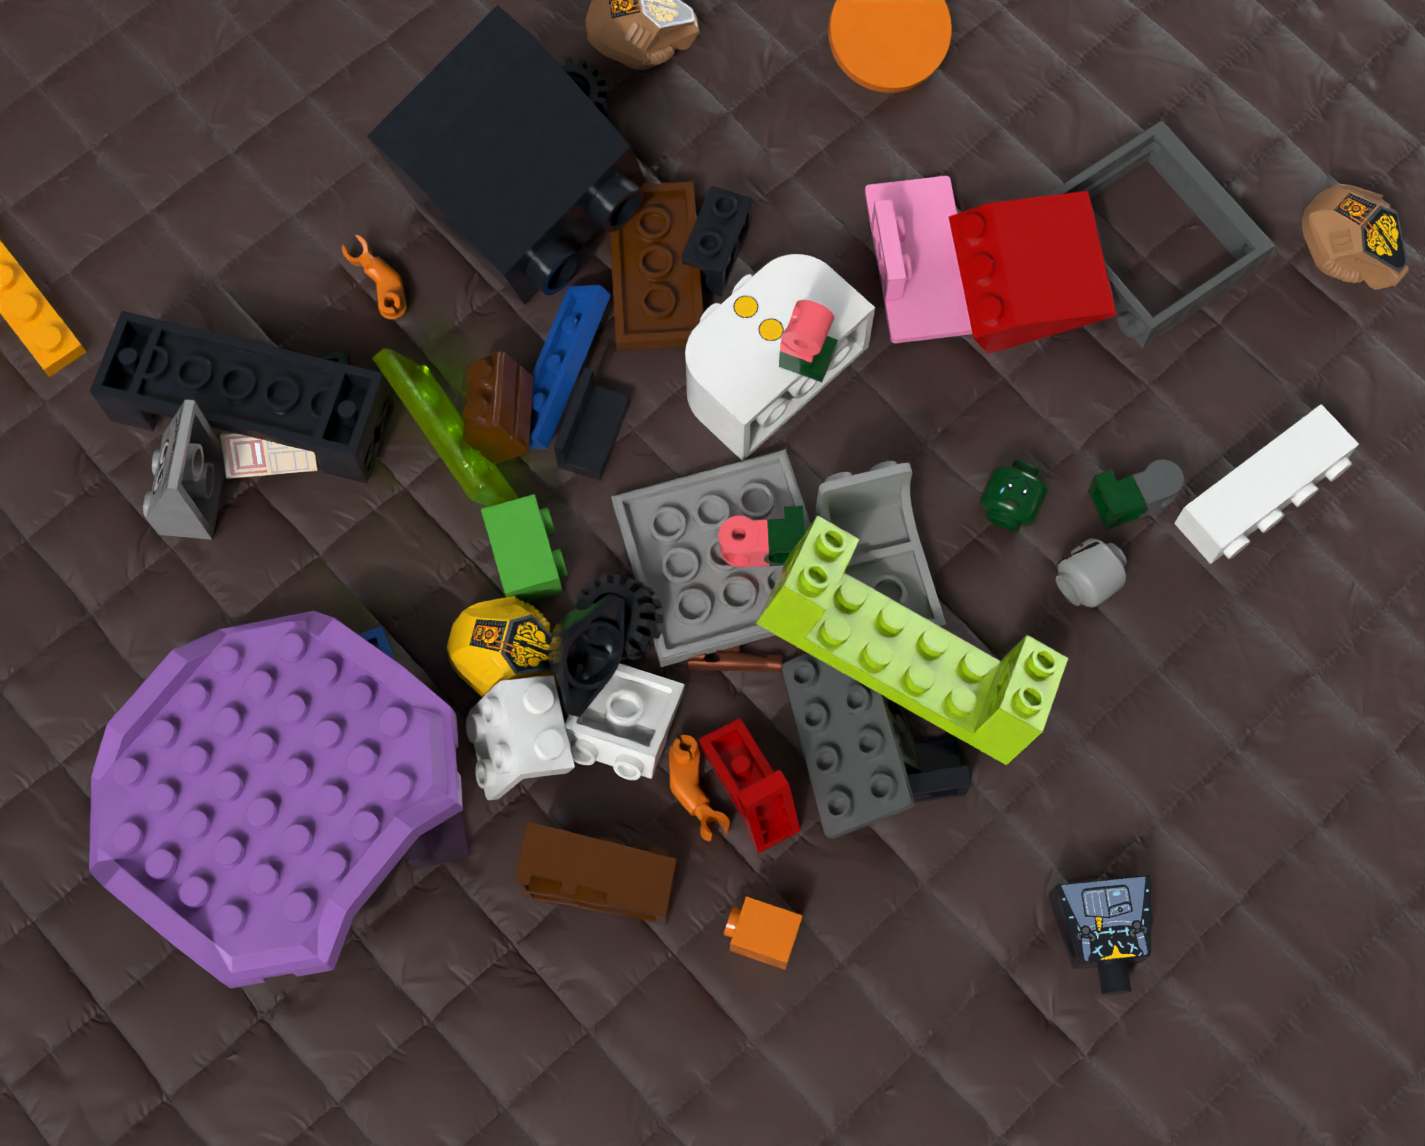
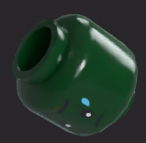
M1014 460L1012 466L1003 465L994 468L980 498L981 507L987 512L985 519L1001 528L1014 532H1019L1021 527L1033 525L1048 493L1046 484L1037 477L1039 470L1028 463Z

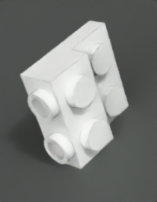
M619 663L612 678L581 717L569 715L566 720L565 727L573 761L582 765H592L595 761L613 766L614 771L620 777L628 780H637L640 776L652 779L666 745L669 728L682 699L685 684Z

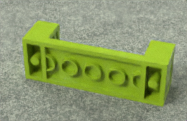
M817 515L790 552L756 624L1003 764H1009L1043 732L1068 658L1026 635L999 661L845 573L859 539Z

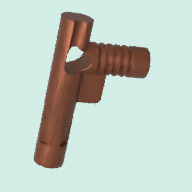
M739 645L724 650H716L714 654L719 662L704 661L707 656L706 653L688 658V669L781 673L782 654L739 653Z

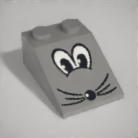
M184 400L163 433L161 448L154 451L152 472L155 477L152 491H147L145 494L143 513L158 535L213 540L225 477L222 446L195 400Z

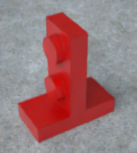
M741 718L698 739L701 750L744 819L749 838L758 854L801 831L789 783L781 770L773 771Z

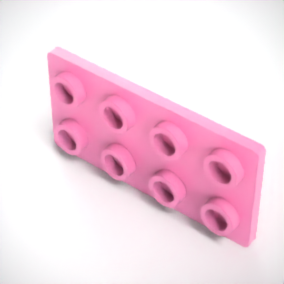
M939 176L867 185L865 187V198L891 342L903 343L972 334L948 216L957 214L950 177Z

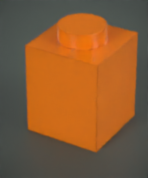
M746 896L742 909L732 908L724 935L732 937L730 951L786 970L803 916Z

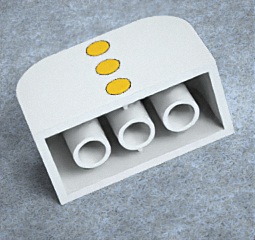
M790 254L770 261L754 276L751 274L744 276L734 287L732 295L721 305L719 303L711 305L703 313L700 323L691 332L686 344L685 358L687 399L692 412L733 453L744 461L869 347L875 307L830 266L815 257L803 254ZM799 300L817 302L834 314V321L827 336L837 339L838 344L822 383L779 367L781 336L787 328L795 304Z

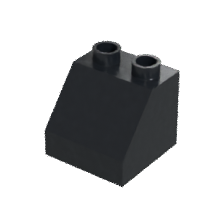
M499 5L367 135V138L419 208L524 305L539 290L545 295H552L563 289L580 268L582 256L577 251L601 227L608 232H614L626 225L637 213L644 198V192L640 187L646 180L630 144L540 42Z

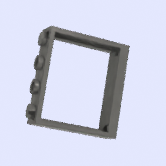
M1163 121L1158 122L1046 195L1088 191L1090 198H1092L1148 161L1237 260V262L1155 317L1148 313L1106 264L1117 312L1115 317L1117 318L1118 325L1127 337L1134 338L1142 349L1263 268L1275 247L1271 240Z

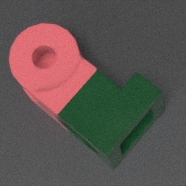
M799 300L796 302L789 324L781 336L779 367L821 383L823 382L838 344L837 339L827 336L834 321V314L828 308L810 300Z
M803 506L784 507L785 519L753 521L746 516L728 518L722 523L718 533L722 558L729 565L740 568L784 566L790 552L805 533Z

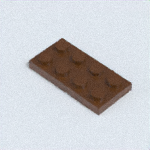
M694 181L644 184L640 187L644 192V198L637 213L622 228L610 232L617 351L686 347L691 332L700 323L703 315L700 269L682 263L683 251L696 222Z

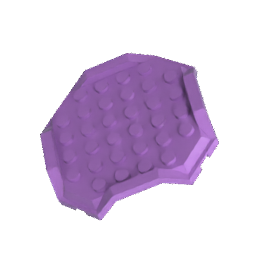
M317 611L223 628L173 649L107 723L91 775L89 872L103 887L170 943L229 988L267 982L269 977L291 973L298 977L334 970L352 919L420 835L463 810L461 775L457 772L455 748L459 747L456 713L446 702L398 662L335 618Z

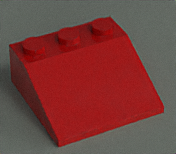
M1088 191L992 202L948 216L973 339L987 354L1117 316Z

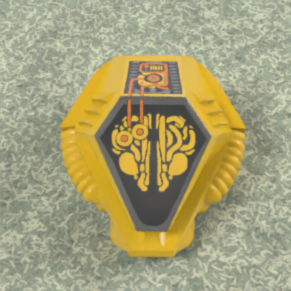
M516 596L474 604L463 610L452 626L447 643L450 664L457 675L482 698L498 682L503 680L554 676L548 659L549 643L552 636L550 633V623L546 622L547 619L543 617V613H539V610L535 609L533 605L530 606L528 602L525 603L523 600L515 598ZM554 677L555 684H556V688H557L559 685H558V682H557L556 678Z

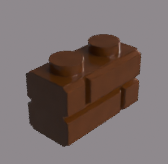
M496 352L471 363L466 374L468 387L463 410L464 426L462 440L474 450H480V454L492 464H500L527 453L530 438L533 376L522 366H517V362L505 352Z

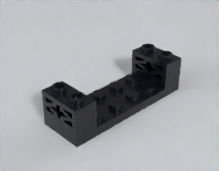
M121 311L90 389V393L112 422L154 432L160 415L174 418L184 400H195L212 428L314 452L325 474L366 484L371 475L395 404L385 376L381 372L126 311Z

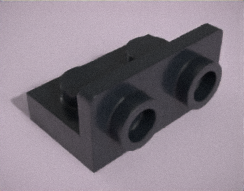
M715 186L709 188L683 251L682 263L700 269V272L706 275V292L722 297L751 226L752 198Z

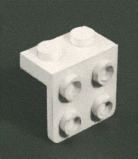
M554 676L500 681L469 711L466 719V733L469 741L474 743L478 760L476 763V779L478 785L484 788L487 800L501 798L522 779L565 774L575 768Z

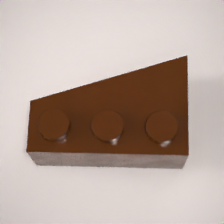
M527 822L514 881L522 896L526 899L667 925L678 868L677 858L669 857V851L660 847L642 845L640 849L621 845L620 841L607 837L596 836L592 838L563 829Z

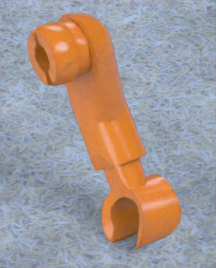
M356 235L363 245V253L358 258L351 257L349 251L342 244V252L345 258L354 266H363L365 268L364 273L376 283L380 314L387 319L402 317L406 312L407 304L401 275L379 256L374 257L370 246L361 236Z
M681 735L680 740L676 738L673 741L669 750L670 789L691 816L696 815L701 821V837L706 841H711L712 832L707 827V824L712 822L720 824L723 832L727 835L730 821L725 814L714 811L710 807L709 798L699 787L700 752L698 743L689 735Z

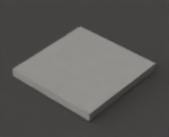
M786 449L611 496L634 578L644 583V586L650 587L655 592L652 598L659 599L662 608L655 611L657 614L663 615V623H655L654 630L661 631L659 639L652 638L661 667L685 661L700 654L706 653L707 655L716 652V650H724L775 636L772 632L757 625L756 622L783 566L740 568L729 565L721 556L718 533L722 523L734 516H746L753 521L785 519L784 507L803 506L804 531L806 532L811 523Z

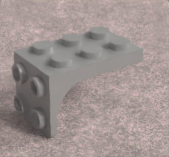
M886 461L873 466L868 472L852 475L850 472H841L828 477L818 488L815 518L818 515L859 539L845 573L945 629L946 622L913 516L910 496L912 477L910 464H897L895 461Z

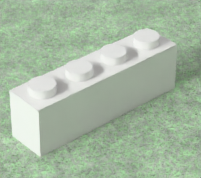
M1321 404L1186 505L1174 524L1210 564L1222 555L1231 559L1251 542L1247 536L1259 528L1262 533H1265L1274 527L1285 516L1281 510L1293 502L1296 507H1299L1308 501L1319 490L1315 484L1325 477L1332 482L1342 475L1352 465L1348 458L1359 444Z

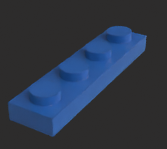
M601 285L568 286L531 374L533 376L529 449H548L555 434L561 415L611 296Z

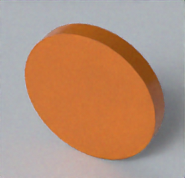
M836 0L828 25L831 51L844 73L859 85L884 93H895L912 89L933 75L946 56L952 34L951 17L945 0Z

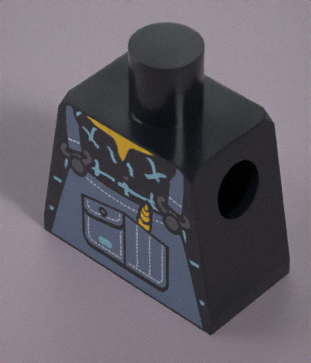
M1150 875L1057 884L1049 892V899L1072 967L1074 969L1097 967L1102 995L1132 992L1127 964L1143 962L1151 955Z

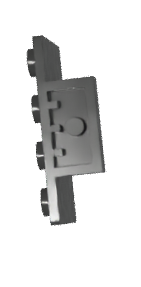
M809 653L784 663L782 671L825 836L834 839L912 808L915 805L907 775L923 771L905 708Z

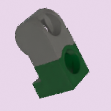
M1160 459L1150 463L1145 471L1120 480L1116 479L1112 470L1094 476L1088 492L1105 529L1108 530L1170 506L1183 487L1184 475L1177 464L1170 460Z

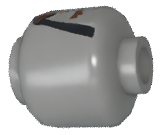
M1090 538L1059 560V575L1056 576L1057 586L1072 604L1076 606L1082 604L1094 608L1124 587L1126 582L1124 566L1127 564V560L1123 552L1115 544L1108 543L1106 545L1100 540Z

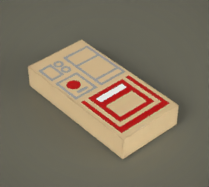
M223 431L220 434L227 479L318 471L320 467L314 452L228 431Z

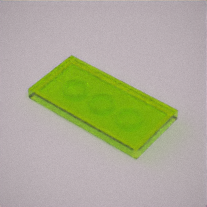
M383 348L372 358L470 500L491 507L519 499L496 465L480 454V450H474L462 440L464 419L426 366L386 348Z

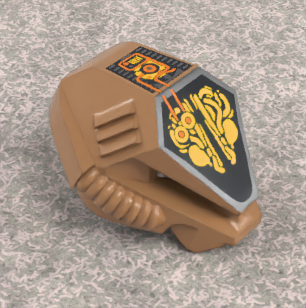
M592 0L585 19L588 42L606 57L635 70H647L665 63V61L673 57L676 49H688L697 35L700 34L696 13L681 0Z
M1335 184L1320 192L1307 205L1302 217V231L1315 265L1323 273L1347 283H1360L1364 280L1369 287L1375 290L1391 286L1396 287L1408 273V259L1398 212L1390 208V204L1382 199L1383 195L1353 185Z

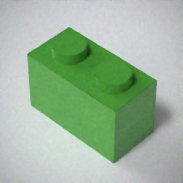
M535 494L481 509L505 596H516L515 598L529 603L563 593L559 578L568 574L561 550L551 551L547 536L555 534L548 507L539 509Z

